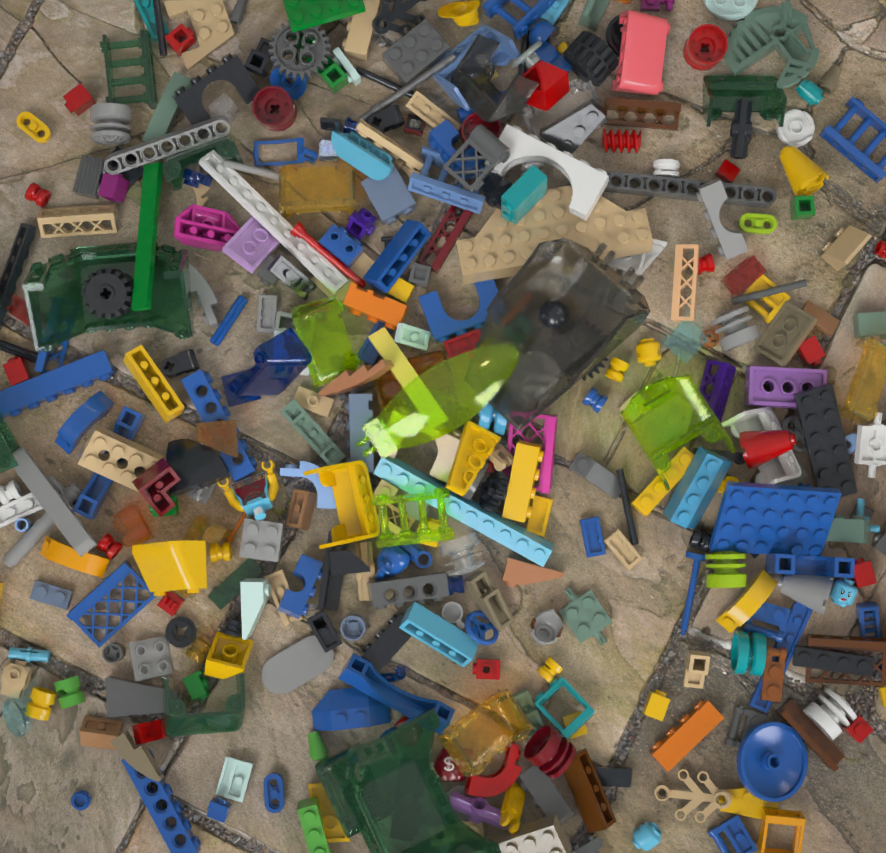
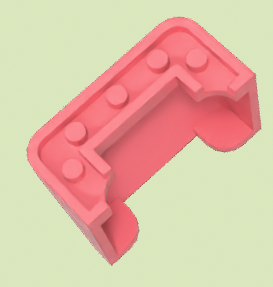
M626 10L619 16V24H623V27L620 28L622 38L618 70H615L617 75L616 81H612L611 91L656 96L663 90V80L661 79L666 37L670 32V23L665 18Z

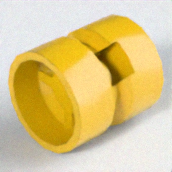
M33 686L30 694L32 701L26 705L24 714L38 720L48 721L51 715V708L49 706L54 705L57 693L43 687Z

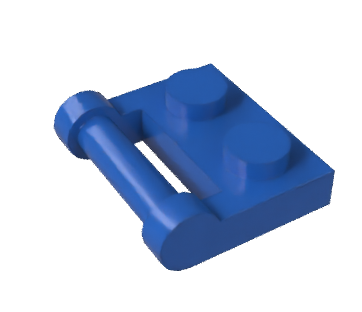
M764 602L746 621L743 631L747 633H764L766 637L781 643L791 609ZM756 619L779 626V631L776 632L753 625L752 621Z
M737 814L707 830L709 837L713 838L721 853H730L719 834L722 831L726 833L737 853H753L758 850Z

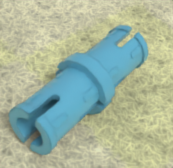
M10 647L8 657L9 659L26 660V662L40 661L49 663L50 650L33 649V647Z

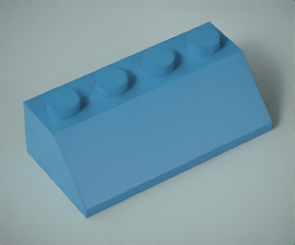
M699 446L663 514L669 521L684 528H696L733 461Z

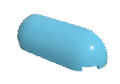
M332 131L331 143L333 149L342 160L368 177L378 181L385 179L392 172L394 164L392 156L355 132L351 131L350 134L340 133V131Z

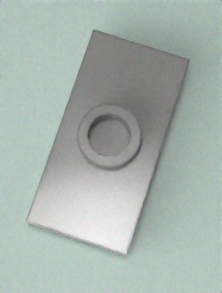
M258 294L257 333L274 334L278 295Z

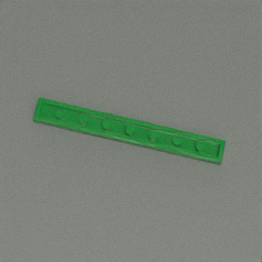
M160 162L144 165L131 305V310L135 312L151 309L163 164Z

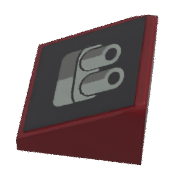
M408 114L403 131L422 137L426 122L418 116Z

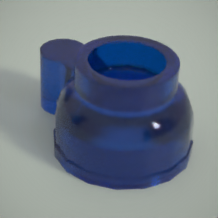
M187 168L184 169V184L198 188L199 184L211 187L213 177Z

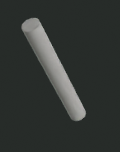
M224 159L222 163L224 167L275 180L279 178V173L228 159Z

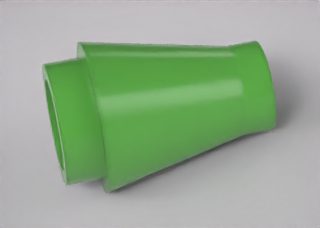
M319 731L307 734L309 755L312 757L313 762L327 758L328 750L320 737Z

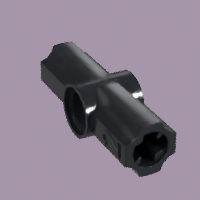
M745 99L735 101L734 120H732L730 137H732L730 158H747L748 141L752 132V122H750L752 101Z

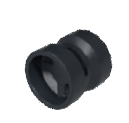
M695 528L691 535L689 546L693 548L699 547L701 551L708 553L712 534L702 533V530Z

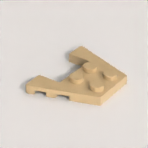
M223 0L163 1L170 19L187 13L190 16L200 47L182 53L188 71L192 70L200 61L205 60L213 51H217L235 37Z

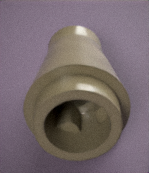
M832 65L830 70L819 81V87L824 91V94L830 95L836 91L842 71L840 67Z

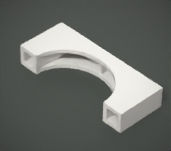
M507 124L499 140L510 148L509 153L511 155L505 163L497 164L491 172L503 178L514 166L530 161L544 162L556 167L567 177L572 186L573 195L569 205V213L587 221L609 182L607 172L600 168L595 169L591 167L585 160L580 159L579 161L573 158V155L567 151L561 152L549 142L545 144L539 141L540 139L533 134L527 135L523 133V130L518 126ZM487 160L484 163L485 168H487L491 164Z

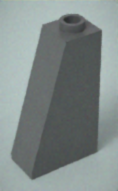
M115 676L105 678L107 717L178 712L181 710V706L184 705L183 695H180V690L139 681L135 682L134 680Z

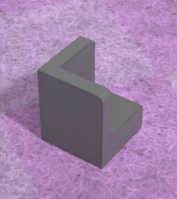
M413 263L408 282L416 287L428 289L432 268Z

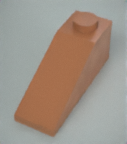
M507 558L502 580L506 581L505 585L516 588V585H526L564 577V573Z

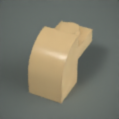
M687 650L684 661V687L703 689L705 675H708L709 652Z

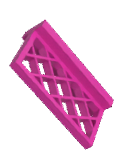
M511 411L507 451L512 455L515 454V451L512 453V447L516 450L513 437L518 433L527 442H530L538 435L543 441L542 450L544 451L541 465L537 468L540 469L539 486H534L533 488H537L536 491H541V493H550L558 415ZM515 416H521L527 422L520 429L514 423ZM536 418L545 419L544 427L539 431L531 423ZM527 425H530L536 433L530 439H527L521 432ZM511 465V466H506V472H505V473L507 474V477H508V480H507L508 483H509V478H510V475H511L510 467H512V465Z

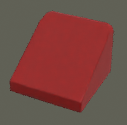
M725 159L714 175L726 183H732L741 169Z

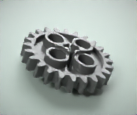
M289 20L288 26L281 23L282 30L276 28L277 35H271L274 42H269V47L272 49H269L268 52L269 55H273L270 57V60L275 62L274 68H279L280 74L286 72V78L293 75L294 81H296L298 76L304 81L305 75L311 79V73L318 76L317 69L324 70L322 63L328 64V59L325 57L331 56L330 52L327 51L331 49V46L327 44L329 37H324L326 35L325 30L320 31V25L292 33ZM304 34L301 42L303 49H300L299 64L295 65L298 59L297 50L300 48V36ZM290 36L297 37L293 42L287 40ZM309 39L315 40V43L312 45H309L306 42ZM287 54L293 55V58L290 60L284 59ZM306 57L312 58V61L309 63H304L303 59Z

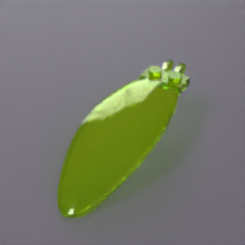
M489 345L456 355L429 368L402 388L379 416L362 426L367 436L355 444L357 447H361L370 440L374 446L366 449L362 453L363 456L367 457L377 450L381 458L384 459L400 448L424 444L454 431L481 411L502 388L516 367L519 357L518 350L511 345Z

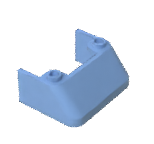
M482 25L437 62L439 63L452 53L457 59L433 75V78L456 104L469 111L470 107L466 102L470 93L467 88L469 86L468 81L476 80L493 64L496 66H506L510 60H516L521 54L512 39L488 25Z

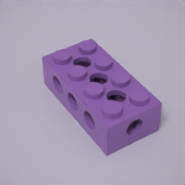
M749 366L746 368L744 406L797 409L793 394L801 392L802 385H805L807 389L827 384V370ZM764 383H767L769 385V392L764 390ZM783 384L788 386V393L783 390Z

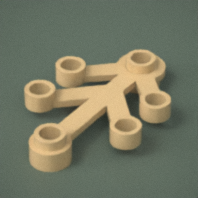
M686 769L678 771V778L684 781L692 792L671 790L666 785L657 786L654 792L655 797L659 801H666L668 798L691 800L683 808L675 811V818L679 821L685 820L687 814L703 801L711 802L703 811L699 810L695 813V820L698 823H703L706 817L717 808H728L732 801L730 793L727 790L718 789L709 779V774L706 771H700L697 779L699 782L704 783L712 794L703 793L691 779ZM685 771L687 777L685 779L681 778L680 772ZM700 774H706L707 779L705 781L700 780ZM660 789H664L666 791L665 796L659 795ZM720 795L726 798L723 803L718 801ZM679 811L684 812L685 816L683 818L677 816ZM702 813L704 819L698 820L697 814Z

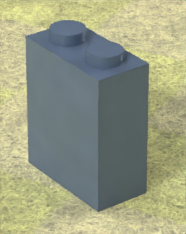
M395 165L389 176L383 180L378 181L368 177L360 182L362 189L383 225H391L398 220L397 217L403 214L407 216L414 212L416 202Z

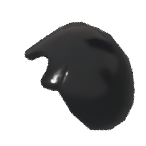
M549 300L541 306L539 319L545 327L559 329L569 321L570 312L564 303L558 300Z

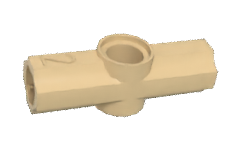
M372 542L355 543L356 556L368 565L371 571L356 573L359 601H369L367 582L375 581L376 575L375 562H373Z

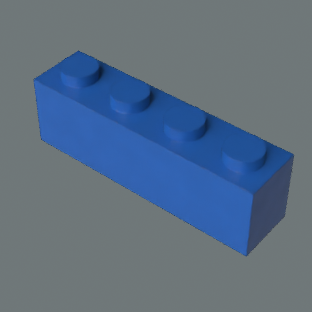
M407 219L363 278L374 290L388 293L431 236V233L421 222Z

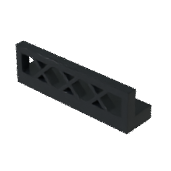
M331 531L328 533L327 543L332 542ZM348 543L332 547L344 546V550H347ZM327 547L317 608L338 611L343 574L330 575L328 551H332V547Z

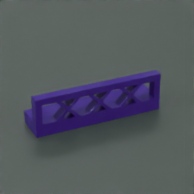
M707 360L687 433L716 441L720 428L719 424L722 421L736 367L726 362ZM712 365L719 366L714 376L710 373ZM712 383V392L707 395L705 392L706 387ZM707 402V410L702 413L700 410L701 405ZM701 420L703 422L702 429L697 431L695 430L696 423Z

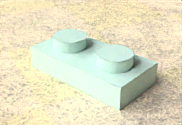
M340 48L334 49L332 51L334 57L332 60L344 70L348 77V82H352L356 87L361 83L360 75Z
M398 323L394 342L420 350H427L431 332L404 323Z

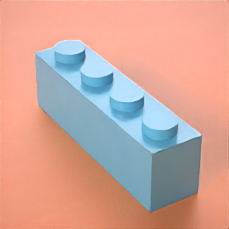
M416 602L405 611L399 626L406 633L463 668L473 660L479 645L467 633Z

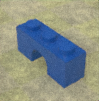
M447 119L429 132L428 143L433 150H437L440 153L444 163L456 153L452 145L458 142L459 132ZM470 147L464 151V157H475V150ZM475 160L464 161L465 171L476 170ZM478 160V170L482 169L484 160ZM462 161L454 162L451 165L454 172L462 171ZM465 174V181L474 174Z
M301 554L292 575L301 579L303 589L299 592L286 589L277 609L278 611L297 619L300 618L301 614L305 616L309 607L306 602L309 597H313L317 588L314 586L316 579L320 580L323 574V569H321L322 562Z

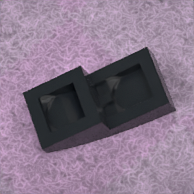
M320 117L321 129L342 132V120L340 118Z

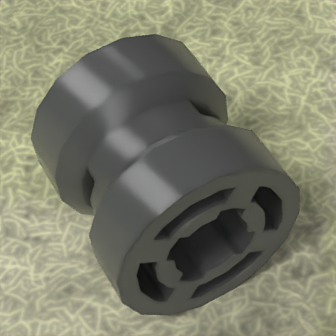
M115 642L105 646L102 655L108 663H115L124 658L126 651L121 643Z

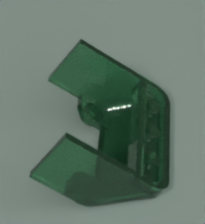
M772 75L704 76L702 99L703 117L706 126L710 127L711 121L720 118L722 112H734L735 101L745 99L752 101V112H758L767 121L776 119L779 127H783L787 97L783 89L777 88L776 84L779 79Z
M244 673L236 675L237 694H232L226 699V711L186 714V706L182 700L169 699V679L162 677L165 732L170 736H185L239 730L243 725L245 712Z

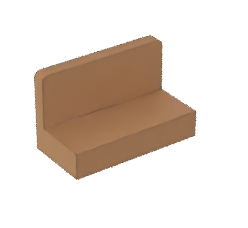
M84 716L79 731L81 745L116 750L110 741L121 735L123 721Z

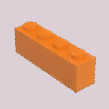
M704 699L703 701L699 700L693 706L694 710L690 714H684L679 719L680 723L675 728L672 726L666 731V737L662 741L657 740L651 746L650 754L666 771L669 772L724 719L708 700Z

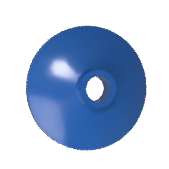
M274 68L270 76L271 86L281 87L293 100L300 98L307 88L306 76H304V81L298 76L296 81L293 79V82H289L285 75L286 72L280 74L279 68Z

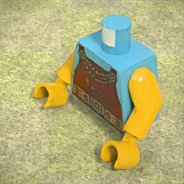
M270 460L271 467L268 469L264 461L261 464L268 474L263 472L231 484L232 488L228 486V478H226L227 482L225 485H220V482H217L218 486L224 489L223 493L233 508L239 512L245 511L247 516L254 515L256 520H262L266 517L265 510L273 507V500L276 498L279 489L276 474L273 473L275 463Z

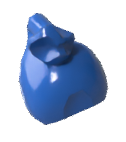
M394 543L386 544L377 556L378 570L375 580L381 581L402 573L410 563L408 554Z

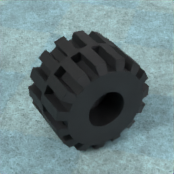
M582 31L563 53L564 59L572 66V71L586 83L597 87L606 80L619 63L617 56L609 45L588 31Z
M112 268L98 269L95 273L88 275V280H84L83 286H85V289L81 290V296H85L83 304L84 306L88 305V311L91 314L95 313L97 314L96 317L110 319L121 317L130 311L134 281L129 279L131 276L127 273ZM107 290L111 291L109 297L104 295V292H107Z

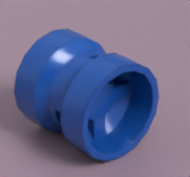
M592 387L582 403L586 406L590 405L593 411L598 413L608 397L604 394H598V391Z

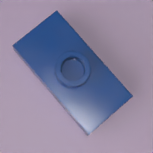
M599 516L579 520L586 557L606 554Z

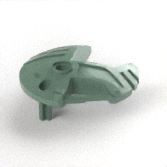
M790 0L781 2V6L764 7L751 12L744 17L743 21L739 20L736 23L737 27L735 29L732 27L730 38L727 36L728 48L724 56L728 69L735 76L773 51L778 53L786 64L776 84L779 89L790 87L800 82V78H805L809 71L813 70L820 56V50L815 48L811 37L808 16L793 9ZM802 31L811 49H807L797 37Z

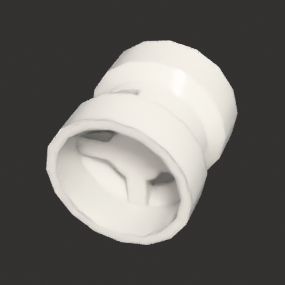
M15 480L8 482L6 486H0V501L3 505L9 503L11 499H18L23 496L20 486Z

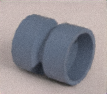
M349 615L341 623V634L347 640H359L366 632V621L360 615Z

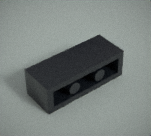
M401 613L399 616L394 614L388 621L389 627L386 630L382 628L374 636L377 640L372 645L368 643L362 650L364 653L362 658L371 662L378 673L411 638L410 634L399 628L404 616Z

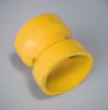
M612 357L610 361L611 366L604 375L616 382L622 383L623 374L630 365L618 358Z
M224 542L222 545L210 543L211 562H218L221 559L231 561V542Z
M548 657L545 660V664L536 671L551 683L554 680V676L560 674L563 668L551 657Z

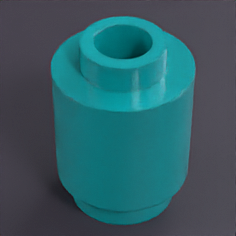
M806 78L795 89L798 92L797 95L810 106L813 103L817 106L824 97L822 95L824 91Z

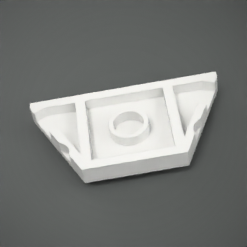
M653 239L651 252L602 260L603 265H609V269L615 267L618 271L625 270L641 276L665 249L667 242Z

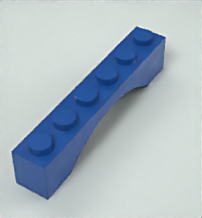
M124 406L115 423L113 432L134 441L146 416ZM120 458L117 461L123 462L124 458ZM94 472L72 511L88 519L95 520L114 481Z
M354 653L345 663L338 678L439 735L449 726L455 709L439 700L418 697L399 689L382 677L371 662Z

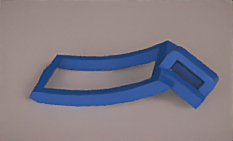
M304 138L254 141V166L257 167L305 163V161L315 164V161L318 159L317 152L304 147ZM297 142V160L259 163L258 145Z

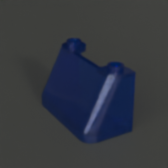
M289 328L260 344L253 353L256 363L254 367L238 376L230 378L226 385L233 394L238 396L278 395L285 391L311 363V353L293 329Z

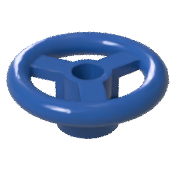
M475 610L466 616V631L475 642L481 645H492L497 641L499 631L482 611ZM475 616L483 617L489 623L485 624L483 622H480L475 618ZM493 629L492 638L485 640L487 630Z

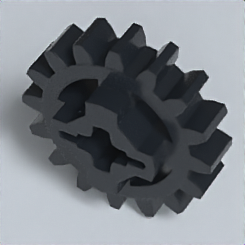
M495 470V472H491L490 477H487V481L483 482L479 497L481 509L493 512V510L497 509V505L500 506L501 501L505 500L507 495L506 488L509 484L506 473Z

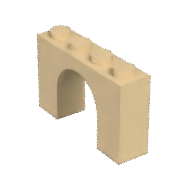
M396 406L376 452L394 459L407 434L415 431L425 432L433 437L438 447L437 458L429 475L447 483L462 432L455 429L453 431L447 429L443 423L431 430L421 414L415 415L407 407Z

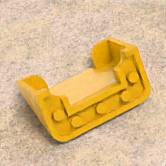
M165 541L132 546L134 559L149 592H154V596H166V592L173 590H187V593H199V589L207 588L206 541Z

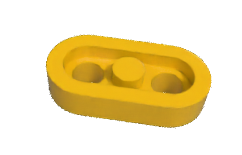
M25 111L17 116L16 123L18 127L37 143L44 144L50 140L51 130L32 113ZM27 120H30L29 125H25ZM41 132H45L43 137H39Z

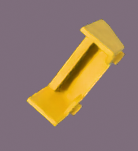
M358 460L329 465L304 472V476L318 473L320 483L324 487H332L340 525H335L331 530L332 542L319 545L320 549L379 535L380 524L368 468L363 461Z

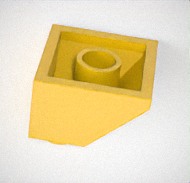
M217 631L206 658L204 675L226 679L244 672L254 640H242V637H234Z

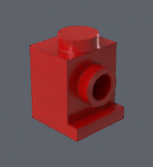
M182 23L164 37L179 57L196 43L194 39L196 34L190 27L186 28Z
M476 658V663L472 665V675H476V679L500 680V659ZM484 666H488L490 668V671L488 673L483 672L482 669Z

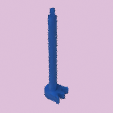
M686 551L685 557L694 559L680 628L682 629L681 635L685 636V631L688 628L700 562L706 560L705 555Z

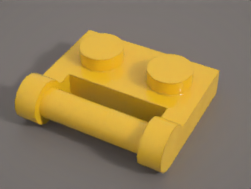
M761 273L743 295L777 285ZM783 292L760 298L772 308L770 313L754 300L745 303L762 316L768 324L778 313L785 301H788L791 297Z

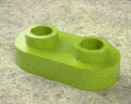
M746 213L739 219L738 227L744 233L768 235L776 230L777 220L769 214ZM745 221L750 222V227L745 226ZM764 222L769 224V228L764 227Z

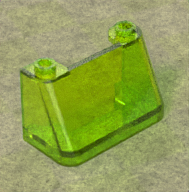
M336 295L291 308L293 322L315 388L333 381L345 370L355 371L358 369L357 365L361 364L358 353L354 354L341 314L344 311L341 300L337 301Z

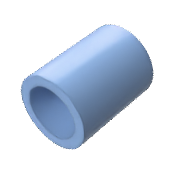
M19 518L15 522V529L19 532H27L33 523L30 519ZM23 521L26 522L25 529L21 527Z

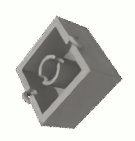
M248 516L244 518L239 557L273 562L280 561L282 545L285 544V522L270 519L256 520L255 517Z

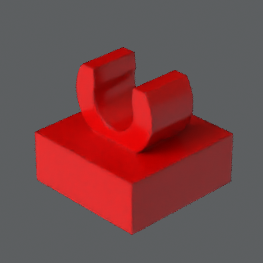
M173 591L166 592V596L162 597L157 606L169 615L174 616L185 600Z

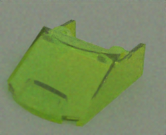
M689 374L678 377L668 376L649 384L630 399V403L625 410L621 412L642 452L667 491L670 490V487L663 473L669 470L671 466L668 453L700 434L708 443H716L723 439L730 452H735L731 438Z

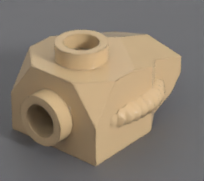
M15 659V661H8L1 675L2 687L0 694L20 699L23 691L30 684L34 667L26 665L27 662L25 660Z

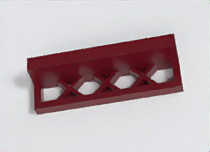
M451 205L419 258L418 263L430 266L432 271L438 274L474 212L464 210L461 216L455 217L454 208L456 206ZM454 221V229L446 233L445 223ZM445 237L446 242L443 247L436 249L435 240ZM435 253L436 259L432 265L423 261L427 254Z

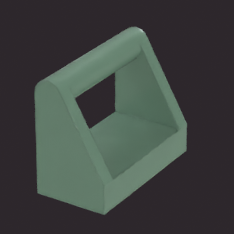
M588 0L580 16L579 25L596 32L610 0Z

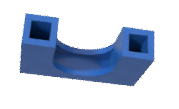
M494 279L473 283L479 298V310L473 317L463 321L452 319L445 313L437 290L418 297L434 342L439 341V343H443L449 340L450 336H460L468 333L467 330L474 328L476 330L486 327L485 323L492 321L495 324L501 321L500 318L506 311Z
M766 554L765 571L767 573L854 578L855 558Z

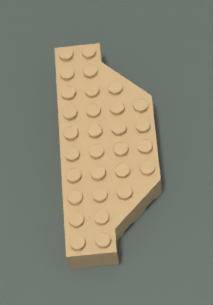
M571 185L547 189V194L516 225L511 221H506L502 217L501 210L497 208L476 237L456 241L463 285L651 252L653 239L646 209L625 211L603 196H600L589 218L585 221L569 213V205L573 195Z

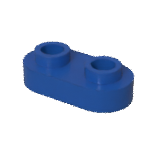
M273 772L264 779L265 807L269 812L278 813L285 805L284 780L280 774ZM276 779L277 785H272L271 780ZM277 799L279 804L273 805L272 800Z

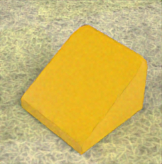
M581 711L562 717L565 728L581 714ZM584 724L569 739L587 734L586 725Z

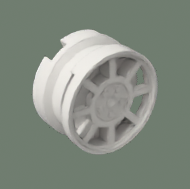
M658 159L653 162V168H655V171H653L654 176L679 178L680 172L678 169L680 168V163L678 160Z

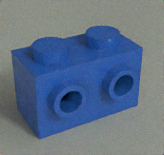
M333 224L319 240V243L348 268H351L364 252L361 247L363 244L355 237L351 239L347 235L348 232L342 226L336 227Z

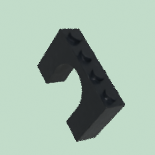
M231 53L225 55L221 59L222 62L220 64L209 66L205 70L207 73L201 77L199 75L193 77L190 80L191 84L186 87L181 86L174 91L175 95L172 97L191 125L211 119L202 104L203 91L211 82L216 80L230 82L246 104L252 102L254 96L260 90L235 53L233 55ZM206 129L198 131L201 136L208 132Z

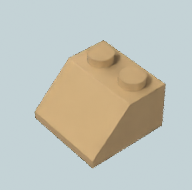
M851 225L845 229L841 227L834 235L836 239L832 243L829 241L822 248L824 252L820 257L838 271L852 260L872 236Z

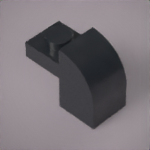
M261 37L256 50H251L244 66L247 71L265 78L272 68L270 57L273 55H269L268 52L269 49H272L269 47V42L272 41Z

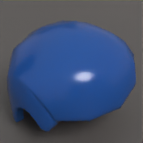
M543 20L534 24L529 32V44L532 46L538 40L542 41L543 44L551 33L556 30V27Z

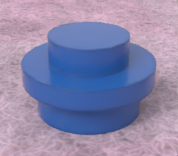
M84 790L75 792L71 797V804L77 810H84L91 803L90 794Z

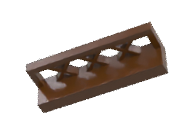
M606 97L603 108L606 111H616L619 117L615 120H607L606 112V117L602 120V124L677 131L682 103ZM628 112H634L638 118L634 122H630L625 118V115ZM646 114H653L657 120L653 123H647L643 117ZM666 115L674 116V125H666L662 118Z
M789 698L776 712L799 734L801 739L824 764L836 772L839 769L837 764L845 757L844 754L799 706Z

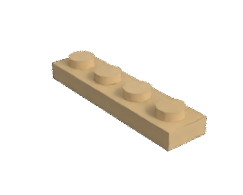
M361 118L356 124L358 134L364 138H371L374 140L373 143L381 149L385 147L390 151L389 154L391 156L406 161L405 164L409 168L421 170L424 160Z

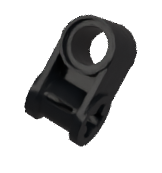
M392 105L378 113L372 114L368 119V124L380 130V132L386 133L403 126L405 120L398 105ZM377 122V124H380V126L377 127L376 125H374V123Z
M193 349L166 358L161 363L162 372L169 378L190 373L200 368ZM169 364H172V366H174V367L172 368V370H173L172 372H169V370H166V369L169 368V366H168Z

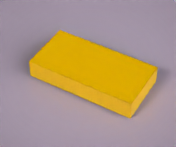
M535 495L531 505L533 507L531 518H528L526 526L528 531L544 537L553 499Z

